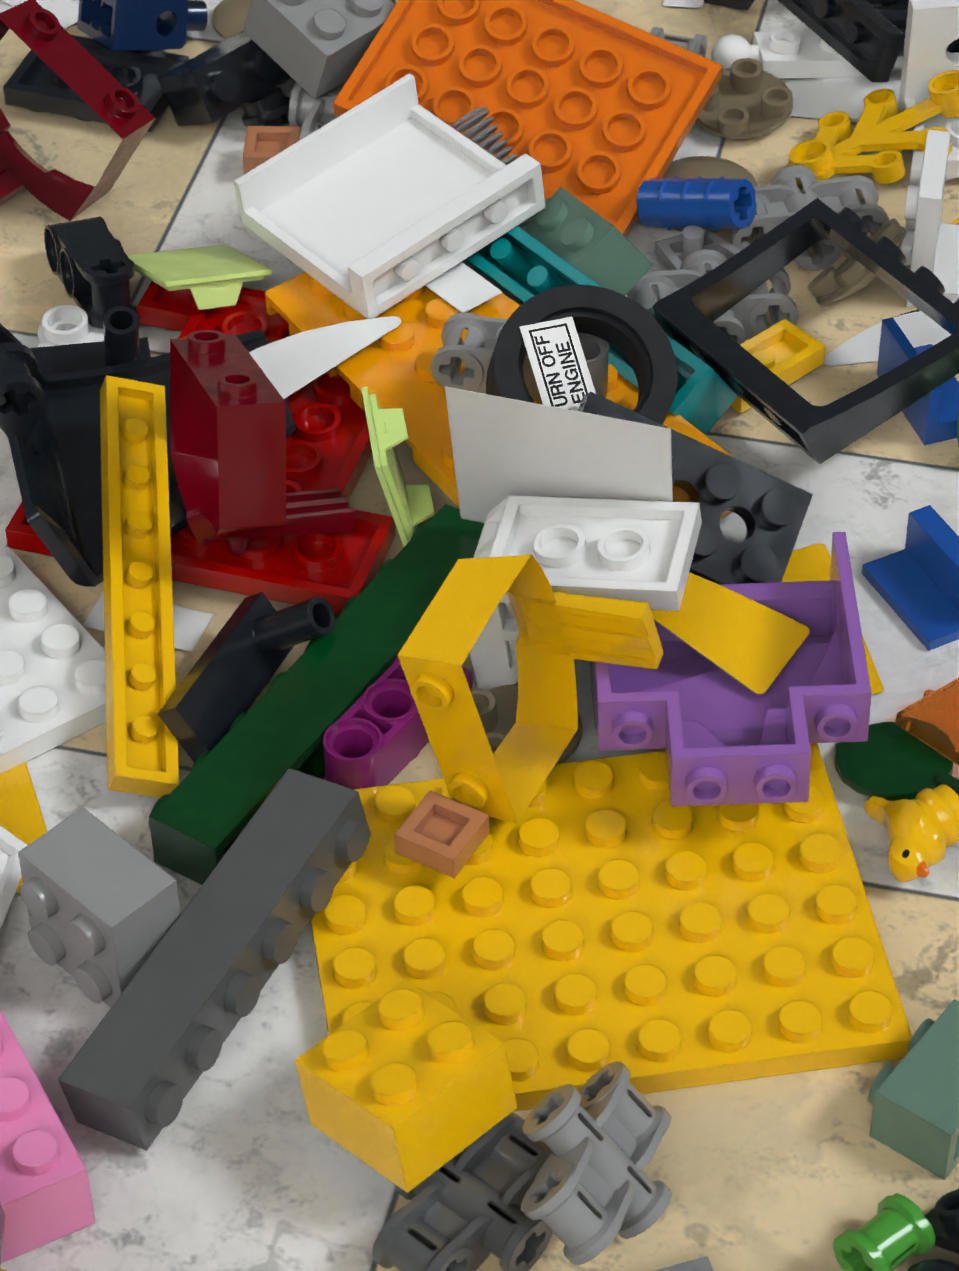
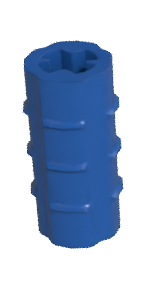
M678 176L674 178H651L648 181L642 182L636 198L638 217L641 223L647 228H667L669 231L673 228H685L691 225L701 228H712L715 231L721 228L742 229L745 226L751 225L757 207L755 189L749 180L726 179L724 176L718 179L702 178L701 176L697 178H679Z

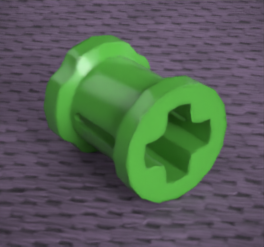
M895 1193L893 1196L885 1197L878 1203V1214L857 1231L846 1229L834 1239L833 1250L835 1257L843 1271H893L911 1255L925 1254L934 1247L936 1238L932 1225L914 1202L899 1193Z

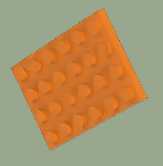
M398 0L334 100L333 108L334 114L341 116L409 73L415 77L419 105L449 126L469 112L479 107H487L489 113L484 119L494 117V120L486 128L498 124V129L493 134L504 132L503 136L494 144L503 139H508V143L498 152L509 146L513 147L512 152L500 161L512 154H518L517 158L525 153L541 163L544 198H551L562 187L611 223L627 238L639 218L636 202L639 187L643 181L663 177L720 81L723 65L575 0ZM468 119L464 120L462 123H460V124H459L458 126H456L454 129L456 130L460 125H462V124H463L465 121H467ZM469 129L461 132V134H465Z

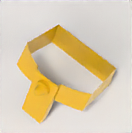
M529 554L458 559L398 653V658L450 798L486 813L490 817L518 823L578 730L574 659L657 670L664 652L649 602L567 594L563 591L553 592L542 567L533 555ZM507 592L519 632V639L516 642L518 701L516 723L493 754L462 669V664L495 608Z

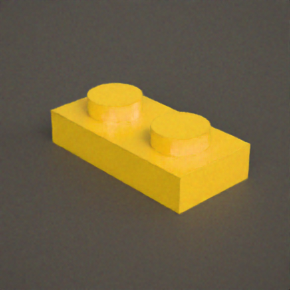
M786 319L781 320L740 344V346L787 385L822 366L825 361L826 346ZM739 396L730 406L740 414L751 408Z

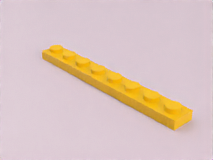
M106 375L100 389L107 787L109 791L160 798L165 794H170L179 785L178 741L158 716L159 711L176 690L165 386Z

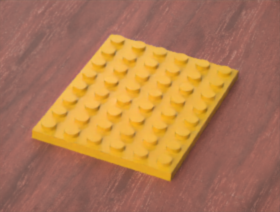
M810 743L811 763L808 802L671 807L666 750L557 764L549 773L518 823L489 816L488 836L455 878L395 853L394 834L429 790L450 798L444 778L354 789L359 793L370 828L371 836L368 846L362 857L352 862L338 881L328 905L321 912H316L310 921L328 1035L406 979L505 1043L518 1107L513 1112L533 1109L550 1092L566 1084L573 1085L579 1091L596 1072L614 1062H622L630 1071V1083L641 1094L903 1059L908 1054V1047L913 1037L817 743Z

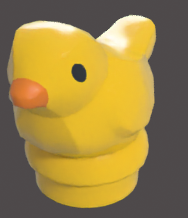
M941 784L934 789L925 788L912 800L888 801L881 797L872 796L864 803L866 813L887 830L890 845L888 849V865L891 874L899 882H908L919 877L926 878L930 874L929 867L938 864L945 857L946 847H952L959 842V796L951 787L945 784Z

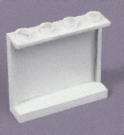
M410 73L234 180L242 224L366 319H372L545 208L541 163L525 153L513 162L505 165L420 106L415 77Z

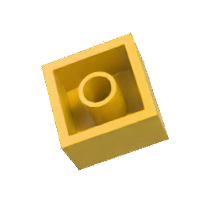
M406 979L295 1059L311 1125L407 1193L518 1108L505 1043Z

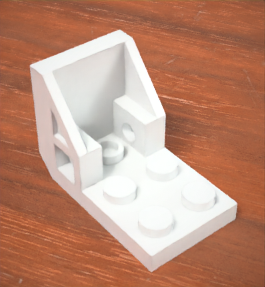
M509 495L487 514L474 558L532 554L542 567L553 592L563 591L567 594L649 602L651 610L680 611L702 524L700 503ZM507 592L495 608L470 651L477 689L488 691L493 688L512 685L518 681L516 642L519 639V632Z

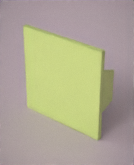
M226 244L127 255L133 261L136 272L166 290L190 289L198 310L235 306L243 282L264 280L265 275H272V269Z
M366 386L361 388L374 466L403 547H405L414 533L413 527L435 515L429 484L405 485L403 470L394 447L409 439L403 408L381 409L376 394H370Z

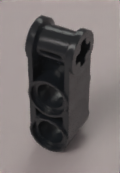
M101 216L52 224L45 227L44 242L49 266L53 274L57 275L64 284L68 296L73 298L78 307L86 312L90 325L103 329L105 313L116 306H127L137 313V307L130 296L129 281L135 274L134 263L124 252L120 241L115 239L110 233Z

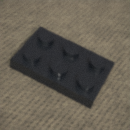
M71 35L123 87L131 90L137 96L139 102L155 117V120L148 129V132H151L169 106L157 77L189 60V56L157 50L112 51L95 39ZM30 50L3 86L6 105L27 108L34 112H48L75 117L81 121L106 123L32 50Z

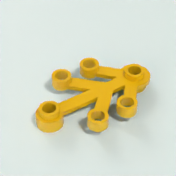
M959 70L946 71L933 77L928 83L930 98L898 113L899 109L893 90L879 89L867 94L864 98L865 108L854 131L852 130L849 115L846 112L837 111L824 115L818 121L819 131L815 139L804 141L793 147L789 152L790 161L786 167L804 165L812 169L818 181L832 179L835 174L872 173L874 181L878 184H891L899 181L904 177L906 171L902 154L897 150L919 149V152H925L928 130L948 131L940 126L917 131L905 130L937 114L944 118L959 117ZM950 140V143H949V152H948V155H949V154L951 153V151H952L951 140ZM881 151L875 155H857L861 152ZM796 180L797 184H801L800 180Z

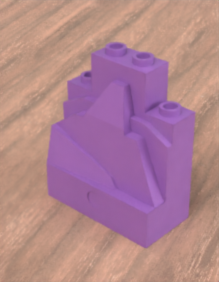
M846 532L832 533L829 581L719 584L780 612L810 629L807 638L765 693L755 694L655 620L654 622L664 652L657 670L589 661L598 751L666 749L671 807L808 802L811 763L810 743L868 741L871 687Z

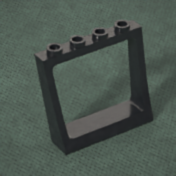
M816 198L718 267L657 301L652 308L669 337L709 365L734 393L820 465L959 374V298L953 303L942 295L945 292L943 284L928 268L921 266L913 272L903 265L907 261L906 257L887 237L882 236L876 243L867 237L868 228L851 209L844 207L839 213H836ZM820 240H830L949 332L951 336L842 398L824 406H815L805 400L713 322L813 244Z

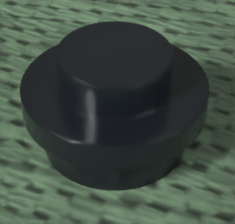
M274 87L250 102L243 104L242 107L245 114L242 116L244 125L247 127L280 126L288 120L285 113L289 109L290 97H284L281 88Z

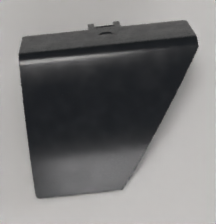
M0 323V428L9 440L26 519L70 580L81 586L95 587L103 582L100 389L106 375L165 386L170 538L189 525L187 511L180 493L171 456L170 353L113 366L44 374L37 366L34 353ZM261 330L236 335L248 352L270 344L268 338ZM286 397L284 400L286 402L287 439L297 427Z

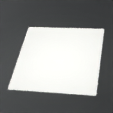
M445 386L461 519L485 523L487 514L509 495L673 502L670 428Z

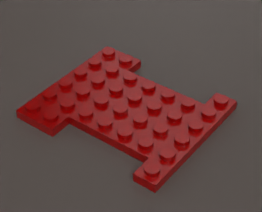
M151 281L137 305L139 324L165 328L170 331H181L178 339L187 338L188 334L199 330H214L225 335H239L261 330L268 338L269 343L289 337V323L279 313L270 316L266 312V291L242 287L235 306L198 310L190 289L168 291ZM324 373L287 397L297 429L286 439V493L339 488L341 496L346 497L349 501L372 453L365 409L362 410L350 398V385L339 374L330 377L327 373ZM21 502L5 529L8 547L53 557L29 525L23 503ZM355 510L352 532L254 537L249 540L247 549L241 556H233L228 551L223 539H216L203 547L197 541L188 525L171 537L172 580L248 596L263 592L268 600L293 605L314 597H322L329 602L334 613L341 614L346 602L352 596H358L376 577L396 535L395 522L391 516Z

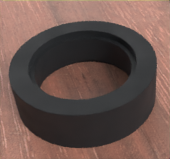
M565 285L543 291L531 297L520 305L504 324L489 363L486 378V394L535 403L528 392L524 380L523 364L527 351L519 326L573 317L577 333L590 334L604 339L615 346L627 358L635 372L638 383V402L633 411L663 425L674 401L677 389L676 358L672 345L660 324L647 310L632 299L603 287Z

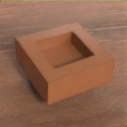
M247 126L243 152L244 174L300 140L301 127Z
M429 790L394 834L395 853L455 878L488 836L489 815Z

